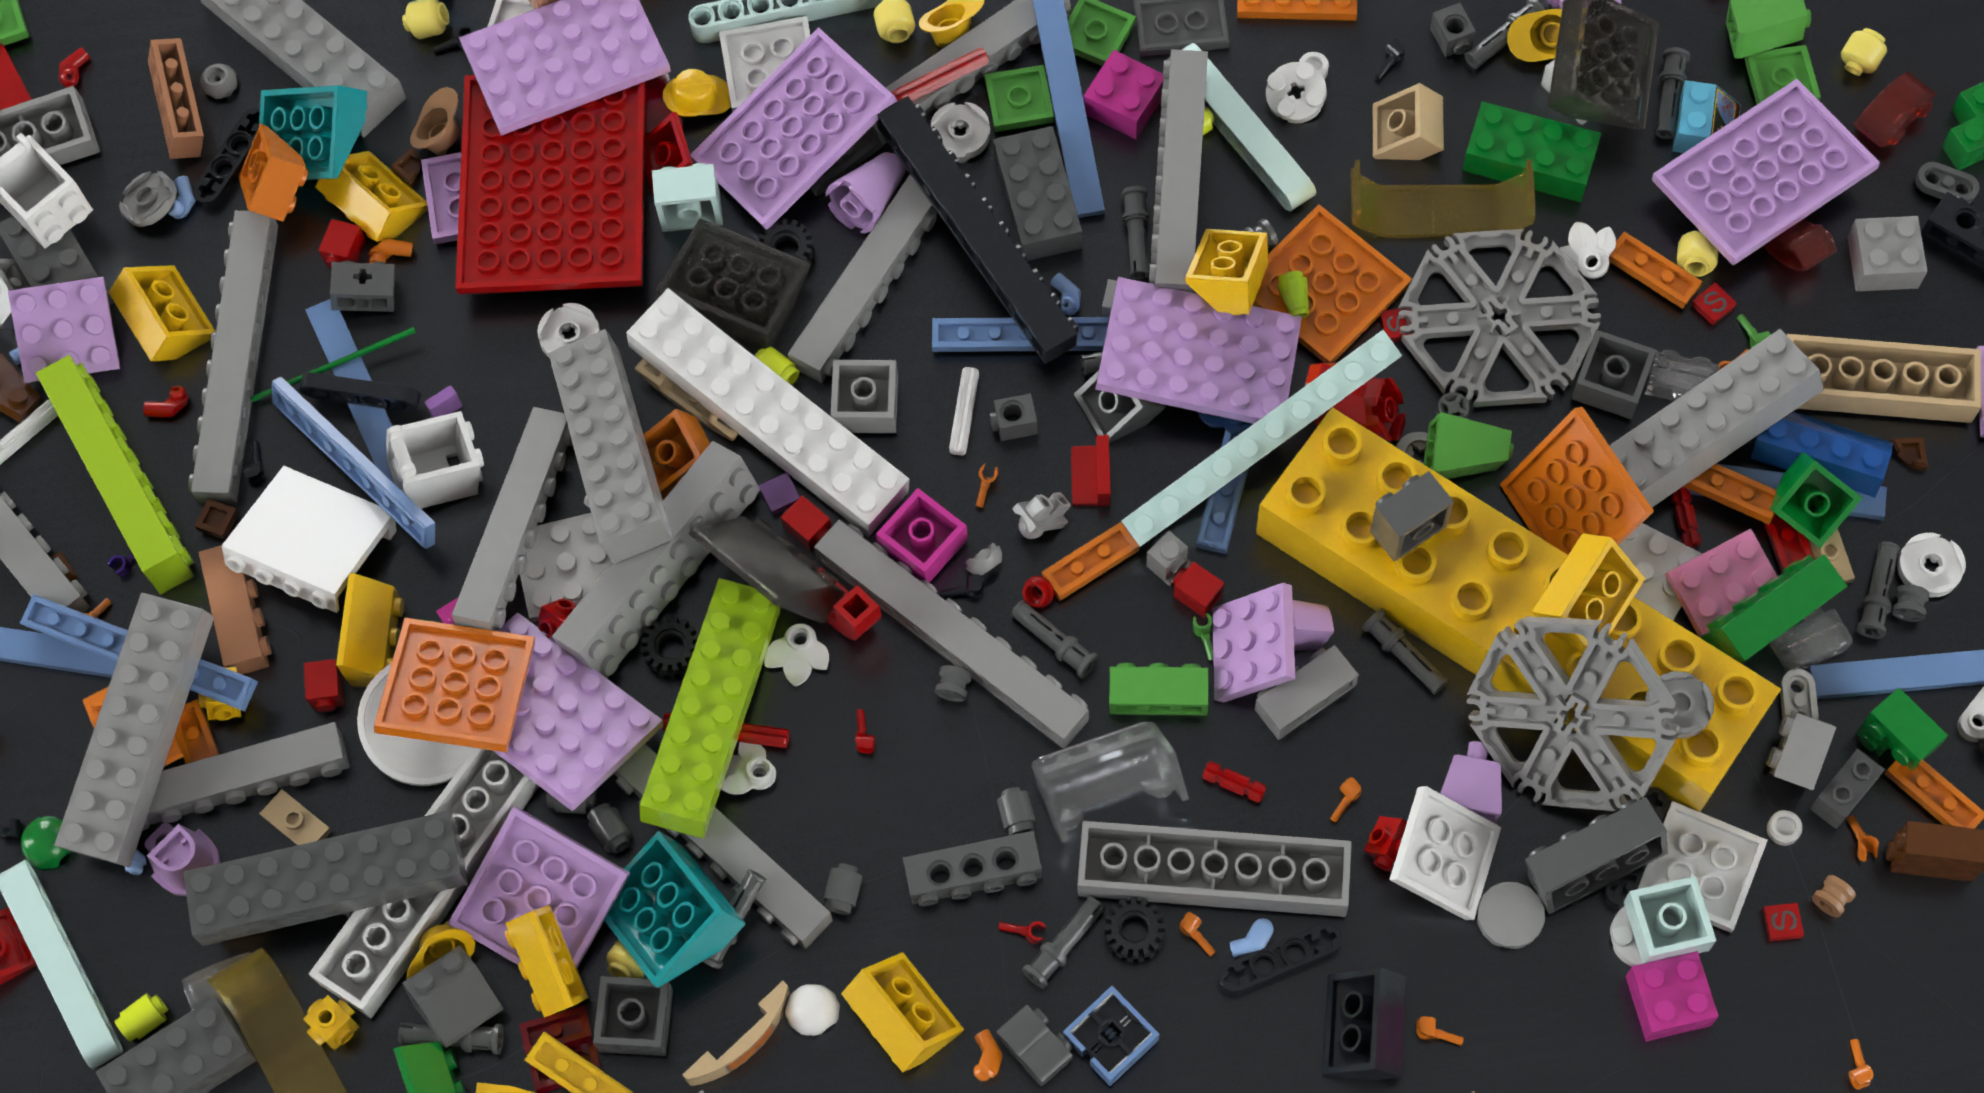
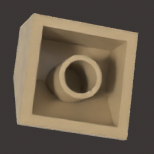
M1418 83L1373 103V157L1375 159L1421 160L1444 150L1443 96Z

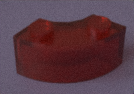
M1908 71L1889 84L1853 123V126L1880 148L1890 144L1895 145L1906 133L1904 129L1918 117L1924 118L1934 106V103L1931 101L1937 94Z
M1802 219L1763 245L1776 260L1796 271L1809 270L1838 251L1834 245V238L1829 231L1825 230L1821 224L1815 225L1805 219Z

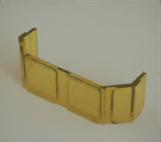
M1531 159L1526 161L1522 174L1496 185H1379L1360 175V160H1355L1354 168H1351L1350 171L1351 223L1366 232L1371 231L1375 233L1376 236L1385 238L1450 236L1452 238L1453 233L1522 229L1532 225L1535 220L1534 175Z
M261 947L207 979L208 983L219 993L236 1019L274 1093H347L323 1047L319 1046L306 1033L311 1028L303 1020L306 1015L289 984L265 949Z

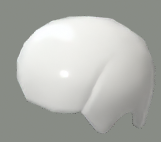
M805 984L797 988L789 996L785 1015L789 1025L802 1035L815 1036L822 1034L830 1026L837 1023L840 1004L835 993L825 986Z

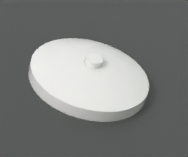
M390 664L373 678L360 701L357 725L360 741L366 754L380 771L401 783L415 786H432L450 781L474 748L377 734L374 732V723L390 671Z

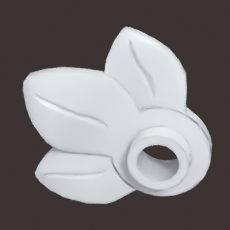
M1575 222L1569 231V245L1560 247V250L1584 277L1588 279L1600 278L1608 271L1610 264L1608 257L1616 247L1615 234L1610 227L1603 228L1595 233L1589 225ZM1593 258H1597L1596 266L1588 267V262Z
M795 624L786 631L783 638L777 639L770 644L764 663L766 668L783 667L787 680L796 687L803 684L809 678L812 668L826 670L828 668L829 653L826 646L817 641L815 631L809 625ZM800 636L807 639L802 645L795 643V640Z
M739 743L738 755H732L721 790L729 794L739 795L751 789H766L775 782L776 769L766 759V751L761 745ZM757 774H763L764 776H763V777H756L755 775H757Z

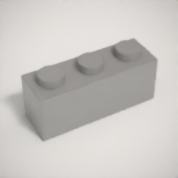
M1335 645L1327 651L1322 648L1315 652L1309 658L1310 662L1301 669L1296 666L1295 679L1278 684L1275 687L1263 689L1257 694L1255 711L1278 740L1357 685L1359 674Z

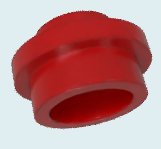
M1037 575L1025 582L1022 595L1028 605L1042 608L1051 603L1054 597V590L1048 579ZM1037 587L1041 590L1042 595L1038 593Z

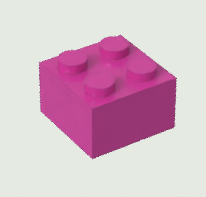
M1113 50L1083 96L1086 115L1136 140L1161 102L1163 73Z
M919 488L914 491L876 533L877 543L887 551L889 557L896 562H903L912 570V575L920 581L924 579L929 583L968 541L967 525Z
M1698 951L1632 966L1625 976L1645 1041L1710 1027L1719 1017Z

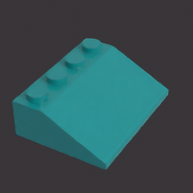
M340 85L261 90L259 125L261 123L268 126L303 157L306 169H308L306 180L337 179L366 121L367 90Z
M659 830L624 868V870L630 872V875L604 920L653 986L657 988L724 949L746 924L684 846Z

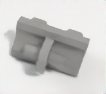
M1056 492L1050 498L1042 494L1036 495L1031 501L1017 503L1012 510L1015 514L1021 515L1018 524L1021 534L1025 538L1035 539L1039 538L1044 531L1063 528L1068 523L1063 515L1071 507V504L1061 492Z

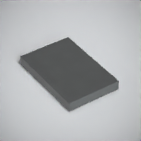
M1133 0L1140 57L1171 54V49L1182 50L1191 43L1196 44L1202 51L1229 48L1230 41L1224 0Z

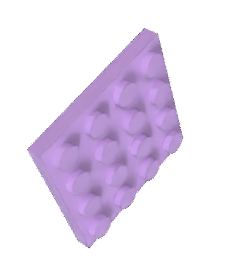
M515 806L510 811L448 924L454 928L466 930L472 935L474 940L518 965V962L521 960L516 948L512 949L506 939L505 931L508 929L505 923L538 908L551 905L576 968H578L628 879L630 872Z

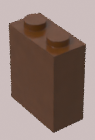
M1907 821L1899 831H1896L1892 841H1888L1886 860L1891 861V872L1973 882L1984 870V830Z

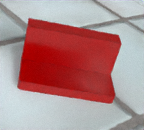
M1096 435V446L1071 447L1072 505L1074 507L1110 506L1109 435Z

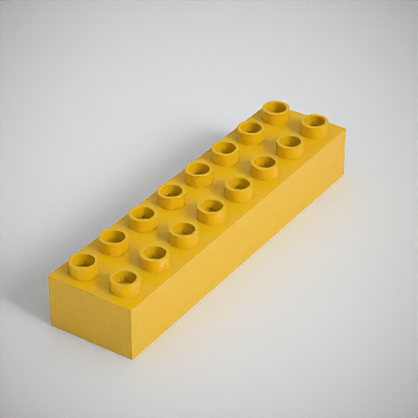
M1333 407L1259 505L1257 535L1375 611L1382 608L1389 620L1477 675L1495 637L1501 630L1509 625L1514 633L1519 634L1515 627L1517 621L1521 618L1525 619L1527 616L1536 617L1532 613L1533 609L1568 556ZM1430 471L1454 501L1447 527L1394 562L1370 533L1375 504L1385 494L1391 492L1394 495L1403 489V484L1412 476L1418 475L1421 477ZM1634 597L1611 632L1610 637L1618 640L1623 632L1627 633V640L1623 647L1627 648L1628 642L1633 638L1658 676L1672 671L1688 672L1695 675L1694 678L1699 679L1701 682L1703 681L1709 687L1714 698V712L1708 725L1697 735L1685 739H1676L1650 786L1662 790L1670 801L1701 812L1766 715L1781 688ZM1548 632L1544 635V641L1570 679L1584 652ZM1509 654L1504 655L1492 677L1493 686L1499 691L1535 693ZM1623 661L1618 664L1601 698L1645 701L1649 688L1636 668L1631 663ZM1578 703L1568 710V720L1565 725L1575 718V709ZM1608 735L1631 769L1635 771L1644 769L1656 747V742L1653 738Z

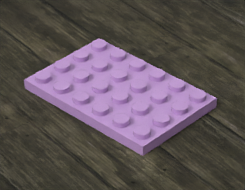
M559 0L459 37L501 136L671 72L670 65L639 0Z
M818 27L690 156L697 163L714 164L718 184L767 230L879 120L877 114L896 103L897 99Z
M1795 79L1654 172L1652 181L1734 266L1877 170L1880 162L1798 79Z
M1118 277L1095 389L1254 424L1289 397L1302 317H1293L1291 314L1252 306L1249 314L1231 315L1229 313L1217 312L1199 294L1177 289L1155 287L1154 284Z
M517 612L497 631L534 636L535 646L507 753L494 752L573 811L663 727V720L595 669L591 670L566 653L552 637L547 638L545 635L548 634L542 633L537 626Z

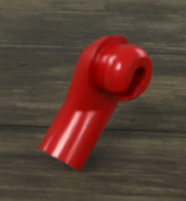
M82 47L59 64V81L65 87L75 86L78 83L79 67L91 59Z
M182 386L172 387L169 391V397L164 402L145 401L143 406L144 416L173 417L188 403L189 396L186 394L185 388Z

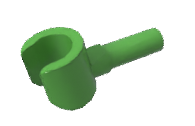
M1740 314L1737 317V320L1750 337L1751 348L1771 335L1769 331L1757 333L1744 314Z
M1206 613L1207 625L1200 626L1197 624L1196 617L1194 616L1193 632L1198 637H1201L1208 660L1213 661V645L1210 635L1212 633V617Z

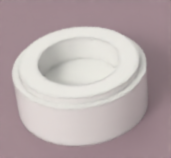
M1308 52L1300 58L1299 62L1311 63L1322 74L1323 78H1326L1329 62L1323 54Z
M1787 810L1776 812L1767 823L1769 838L1774 843L1782 846L1791 845L1796 842L1803 829L1800 818L1795 813Z

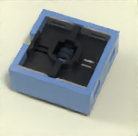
M1113 986L1106 990L1063 1031V1036L1082 1058L1086 1054L1091 1058L1090 1066L1109 1086L1159 1041L1160 1035Z

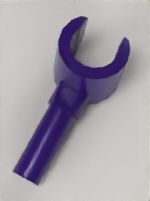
M129 554L125 558L121 555H114L109 559L108 566L115 568L120 562H123L122 567L115 572V574L122 577L129 574L132 564L136 562L133 554Z

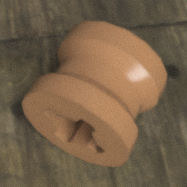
M1828 875L1823 882V889L1817 890L1812 896V900L1823 912L1832 917L1839 918L1844 912V905L1852 902L1856 893L1842 879Z

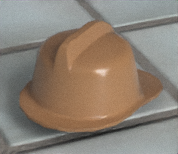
M441 88L426 101L410 136V143L414 148H426L437 156H444L458 139L460 128L454 115L459 100L458 94L453 88Z

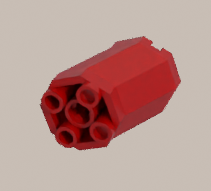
M1336 363L1310 365L1305 386ZM1372 377L1333 406V408L1387 442L1401 439L1406 419L1405 413H1399L1398 405L1404 404L1403 395L1393 378L1379 379ZM1330 409L1314 420L1317 427Z

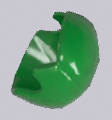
M55 816L38 817L25 828L21 837L22 853L30 865L40 870L56 868L59 866L60 860L65 855L71 853V851L54 846L63 820Z

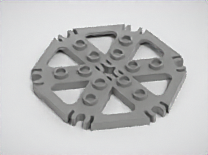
M1525 229L1453 233L1452 238L1446 236L1444 244L1448 250H1440L1436 244L1432 245L1431 253L1429 249L1427 250L1398 307V310H1402L1398 312V319L1407 318L1411 321L1409 326H1400V333L1410 334L1413 332L1411 335L1401 336L1403 344L1443 394L1451 384L1449 393L1465 392L1469 404L1473 399V395H1477L1473 407L1545 403L1547 398L1552 400L1555 396L1551 385H1558L1562 391H1566L1568 382L1570 386L1572 385L1588 352L1594 333L1599 329L1601 323L1599 322L1601 318L1600 313L1592 314L1587 310L1589 308H1597L1599 300L1596 298L1597 293L1554 241H1552V245L1547 251L1545 250L1548 244L1547 237H1544L1540 244H1533L1531 242L1533 231L1531 230L1526 233L1524 240H1520ZM1505 247L1510 250L1511 257L1496 286L1469 254L1472 249ZM1545 266L1553 267L1573 292L1571 296L1526 298L1540 269ZM1439 273L1448 280L1464 300V303L1420 305L1418 298L1428 278L1432 274ZM1494 312L1498 315L1504 313V322L1499 319L1494 321ZM1571 329L1577 332L1579 340L1569 361L1564 365H1559L1533 332ZM1471 336L1455 370L1452 372L1441 370L1424 348V342L1430 338ZM1501 349L1505 351L1528 380L1529 386L1525 390L1491 392L1486 388L1485 381Z
M1532 616L1519 619L1515 624L1519 634L1514 633L1509 625L1497 634L1467 695L1472 694L1467 699V704H1475L1480 708V711L1473 710L1468 715L1469 720H1472L1471 727L1494 761L1501 764V771L1512 787L1517 784L1520 778L1522 781L1518 786V792L1522 793L1527 786L1533 787L1536 792L1533 798L1534 802L1539 801L1544 793H1546L1545 801L1541 805L1617 811L1618 808L1627 802L1624 794L1629 795L1631 799L1639 801L1647 793L1679 734H1676L1680 729L1679 725L1670 724L1666 721V718H1675L1677 715L1676 701L1633 638L1628 642L1627 648H1624L1623 644L1627 640V633L1623 632L1618 640L1612 639L1608 633L1612 626L1609 623L1598 633L1599 624L1603 620ZM1548 632L1581 634L1588 641V646L1570 679L1544 641V635ZM1509 654L1535 693L1499 691L1493 686L1492 677L1504 655ZM1623 661L1631 663L1636 668L1651 691V699L1647 701L1601 698L1618 664ZM1578 703L1575 709V718L1565 725L1568 720V710ZM1497 727L1543 731L1528 760L1521 762L1514 758L1499 736ZM1608 735L1653 738L1656 742V747L1644 769L1640 771L1631 769ZM1573 749L1601 790H1572L1560 785L1558 776Z

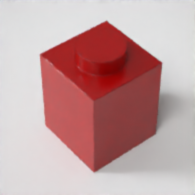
M331 219L318 251L329 268H331L332 262L353 261L358 263L366 243V238L360 226Z
M803 495L780 517L783 529L810 552L814 550L815 545L832 528L830 518Z
M1194 561L1187 570L1185 568L1180 569L1172 582L1174 584L1173 597L1203 618L1206 617V613L1209 614L1224 594L1225 583Z
M336 659L304 663L305 700L313 710L330 712L335 710L336 707L345 706L344 676L336 665Z

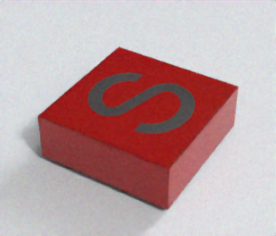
M1715 282L1695 298L1691 306L1714 326L1736 308L1737 302Z
M1398 309L1385 310L1379 317L1382 330L1385 331L1392 342H1401L1402 335L1413 334V332L1410 334L1400 333V326H1409L1411 321L1407 318L1398 319V312L1402 311Z
M1798 903L1771 905L1762 908L1768 942L1799 939L1804 936Z

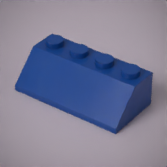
M1792 411L1757 435L1750 459L1788 470L1804 451L1852 490L1875 498L1884 480L1892 454L1893 442Z

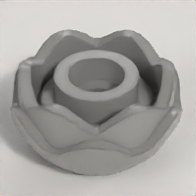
M220 63L210 65L201 75V89L204 94L214 99L229 97L237 88V74L228 65Z
M991 543L987 549L981 550L974 558H969L965 562L967 565L966 570L971 574L984 575L1002 562L1001 548L999 545L996 546L995 543Z

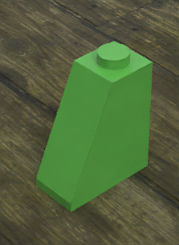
M1729 0L1726 26L1734 58L1747 57L1801 41L1804 37L1805 28H1809L1811 24V11L1806 9L1804 0Z
M1440 412L1428 425L1424 465L1446 479L1496 471L1512 457L1514 445L1511 443L1512 431Z

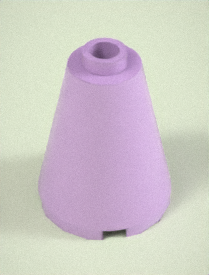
M884 152L831 183L825 192L826 196L829 195L831 202L828 204L830 210L846 227L853 229L856 226L863 229L860 233L872 231L906 172L905 166L896 154Z

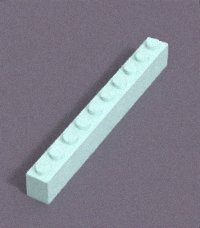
M1380 331L1121 520L1138 545L1142 546L1400 358L1402 354L1385 331Z

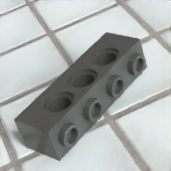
M1034 831L903 857L912 904L919 903V906L934 905L939 902L938 899L952 897L954 900L964 899L971 896V892L984 890L986 893L998 892L1004 889V885L1017 883L1018 886H1027L1036 883L1038 878H1042V867ZM1004 858L1012 859L1015 862V865L1009 870H1002L997 866L998 862ZM970 865H978L982 868V872L975 877H970L964 873L965 869ZM937 872H946L950 875L945 883L938 884L932 880L933 875Z

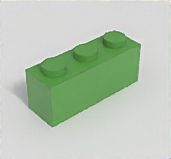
M1120 663L1116 667H1110L1109 714L1207 715L1208 668H1201L1200 665L1193 663L1184 664L1182 667H1168L1167 664L1154 663L1149 665V667H1136L1132 663Z

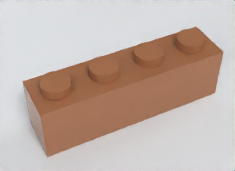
M181 38L151 40L148 65L170 159L201 157L204 134Z
M222 545L200 551L199 557L211 612L214 616L213 621L223 667H236L237 673L242 675L269 667L267 655H271L272 651L267 636L262 635L261 627L265 626V620L261 608H256L254 598L259 597V593L254 579H250L249 575L242 572L236 573L225 565Z

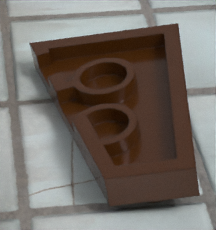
M0 352V411L21 423L40 405L41 396L29 383H24L23 376Z

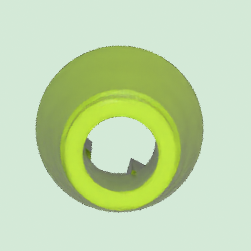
M1291 271L1280 275L1277 288L1288 312L1293 317L1301 316L1305 318L1309 316L1307 278L1303 277L1302 271Z

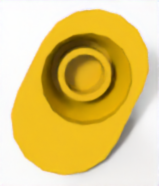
M947 0L939 7L924 14L919 20V27L921 30L931 33L935 44L939 48L946 47L969 32L971 17L980 11L985 0Z
M1549 9L1528 13L1518 17L1511 24L1507 33V43L1510 51L1517 58L1526 62L1557 58L1579 42L1581 28L1576 17L1564 9Z
M698 69L682 71L676 78L668 82L663 90V101L666 107L672 112H677L680 116L716 115L724 113L731 108L728 83L715 75H708Z
M449 921L429 928L419 940V952L407 970V979L459 945L471 958L475 950V942L472 935L466 930L452 927L448 924Z

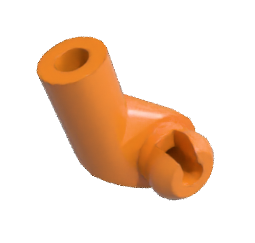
M384 239L370 249L368 254L370 257L369 263H386V259L392 255L411 257L413 243Z
M989 1029L981 1031L974 1037L982 1051L979 1064L974 1067V1075L980 1081H987L989 1078L995 1077L1003 1058L1002 1052Z

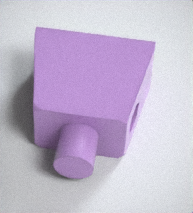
M1472 741L1469 742L1467 756L1454 755L1440 794L1497 824L1502 812L1501 764L1487 760L1488 750L1483 743Z

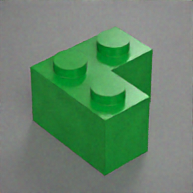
M1984 82L1960 92L1951 110L1960 125L1950 129L1942 149L1957 170L1964 169L1984 159Z
M1900 688L1896 689L1871 711L1856 732L1861 744L1867 750L1875 752L1880 757L1890 749L1894 759L1901 765L1907 766L1910 770L1915 769L1948 737Z

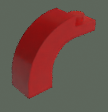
M822 566L798 587L799 592L822 614L823 619L850 640L856 641L882 617L879 605L858 585L848 592Z

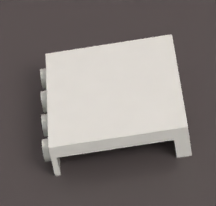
M283 466L223 543L224 562L229 569L236 573L242 572L254 577L262 584H270L282 589L290 596H298L312 602L318 608H326L337 613L339 611L338 597L347 586L349 573L356 574L382 537L391 540L396 533V522L379 505Z

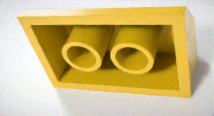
M370 151L349 154L337 179H319L315 186L325 196L327 201L337 206L347 219L355 222L365 231L370 239L376 242L397 238L428 210L427 201Z
M1206 229L1186 274L1185 283L1217 312L1229 313L1231 315L1249 314L1268 267L1267 233Z
M174 265L124 267L108 292L150 361L177 360L211 340L212 332H216Z
M1582 533L1532 613L1536 617L1603 620L1599 624L1598 633L1609 623L1612 625L1608 632L1610 636L1644 582L1645 577L1612 537ZM1550 632L1582 652L1588 646L1587 639L1581 634Z
M349 573L336 665L351 687H367L380 671L392 664L394 647L397 646L400 636V629L397 628L398 617H402L404 613V599L399 596L394 586L355 573Z
M551 905L538 908L505 923L508 929L505 931L506 939L510 947L517 950L521 960L518 962L520 973L531 984L533 989L531 998L538 1012L542 1011L543 1016L547 1017L589 998Z
M903 952L862 969L841 993L851 1009L863 1021L872 1036L877 1039L902 1073L927 1061L964 1031V1028Z

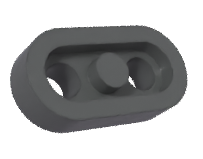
M1928 162L1922 165L1915 178L1916 186L1921 192L1941 200L1946 192H1949L1954 196L1962 197L1970 204L1979 192V183L1974 176L1937 162ZM1926 179L1933 180L1935 184L1928 182ZM1956 190H1962L1965 194H1960Z

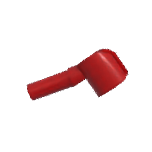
M858 709L856 710L858 726L855 737L856 750L859 753L873 754L875 735L866 734L864 710Z
M1041 921L1032 922L1029 926L1005 922L999 923V930L1026 936L1027 941L1031 944H1039L1043 941V938L1035 937L1031 933V929L1034 928L1039 930L1046 929V925Z

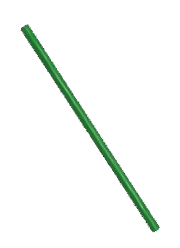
M415 328L407 329L309 371V373L321 374L416 333ZM303 374L286 382L291 386L300 383ZM272 388L251 396V401L255 402L272 395Z

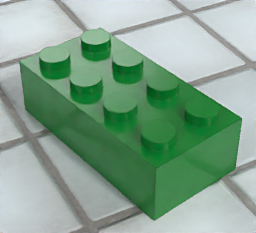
M1482 101L1466 151L1462 171L1581 203L1601 133Z
M1809 554L1800 561L1798 559L1782 570L1783 574L1775 579L1771 578L1757 588L1758 592L1750 597L1746 596L1732 606V611L1724 616L1722 614L1706 625L1709 630L1700 637L1739 663L1744 662L1848 586L1825 554L1812 558Z

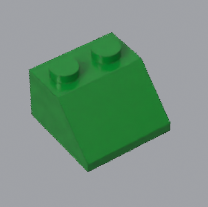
M1803 451L1782 475L1770 510L1821 548L1862 500V497Z
M439 1041L399 1046L393 1049L407 1093H467L462 1080L456 1081L453 1069L458 1068L452 1049L446 1050Z

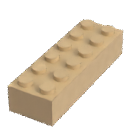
M1787 334V337L1820 369L1823 385L1822 392L1797 409L1972 423L1981 409V349Z

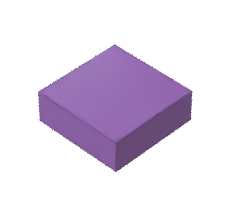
M451 385L425 402L432 418L451 414L462 407V403Z
M784 473L759 485L760 492L773 516L789 509L800 498L788 473Z

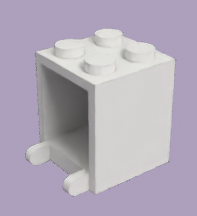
M20 133L16 136L19 143L0 157V203L46 249L52 243L59 241L63 234L74 225L84 221L93 209L76 182L30 135L25 137Z
M461 411L406 425H395L387 429L386 461L394 484L421 509L478 494L479 482L483 481L480 467H484V461L480 449H474L472 425L470 421H464ZM458 456L460 464L449 467L447 458Z

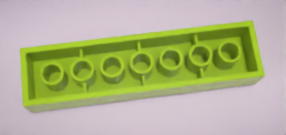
M68 355L37 371L38 379L144 575L160 595L193 578L194 574L189 567L194 563L193 559L180 542V536L176 528L168 520L163 504L155 496L151 482L146 474L142 472L138 458L126 443V436L118 423L116 424L112 416L114 415L105 399L103 400L99 393L101 391L97 383L90 376L82 362L76 364L72 357Z
M721 578L718 579L639 805L640 822L702 839L705 838L780 615V594Z

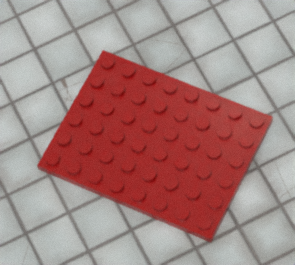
M465 75L455 285L457 294L643 286L646 81L501 136L475 75Z

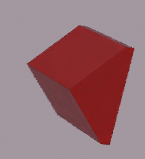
M677 112L670 113L645 137V173L653 196V170H660L668 166L680 168L693 165Z

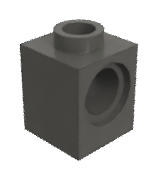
M1461 3L1433 12L1430 30L1445 57L1452 54H1463L1473 47L1476 31ZM1449 31H1456L1458 34H1453Z
M1031 393L994 400L995 412L989 413L992 430H999L1001 441L1038 434L1037 418ZM1009 415H1018L1020 417L1017 421H1008L1005 418Z

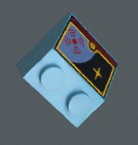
M1685 80L1680 93L1673 152L1685 153L1740 116L1741 104L1715 84Z

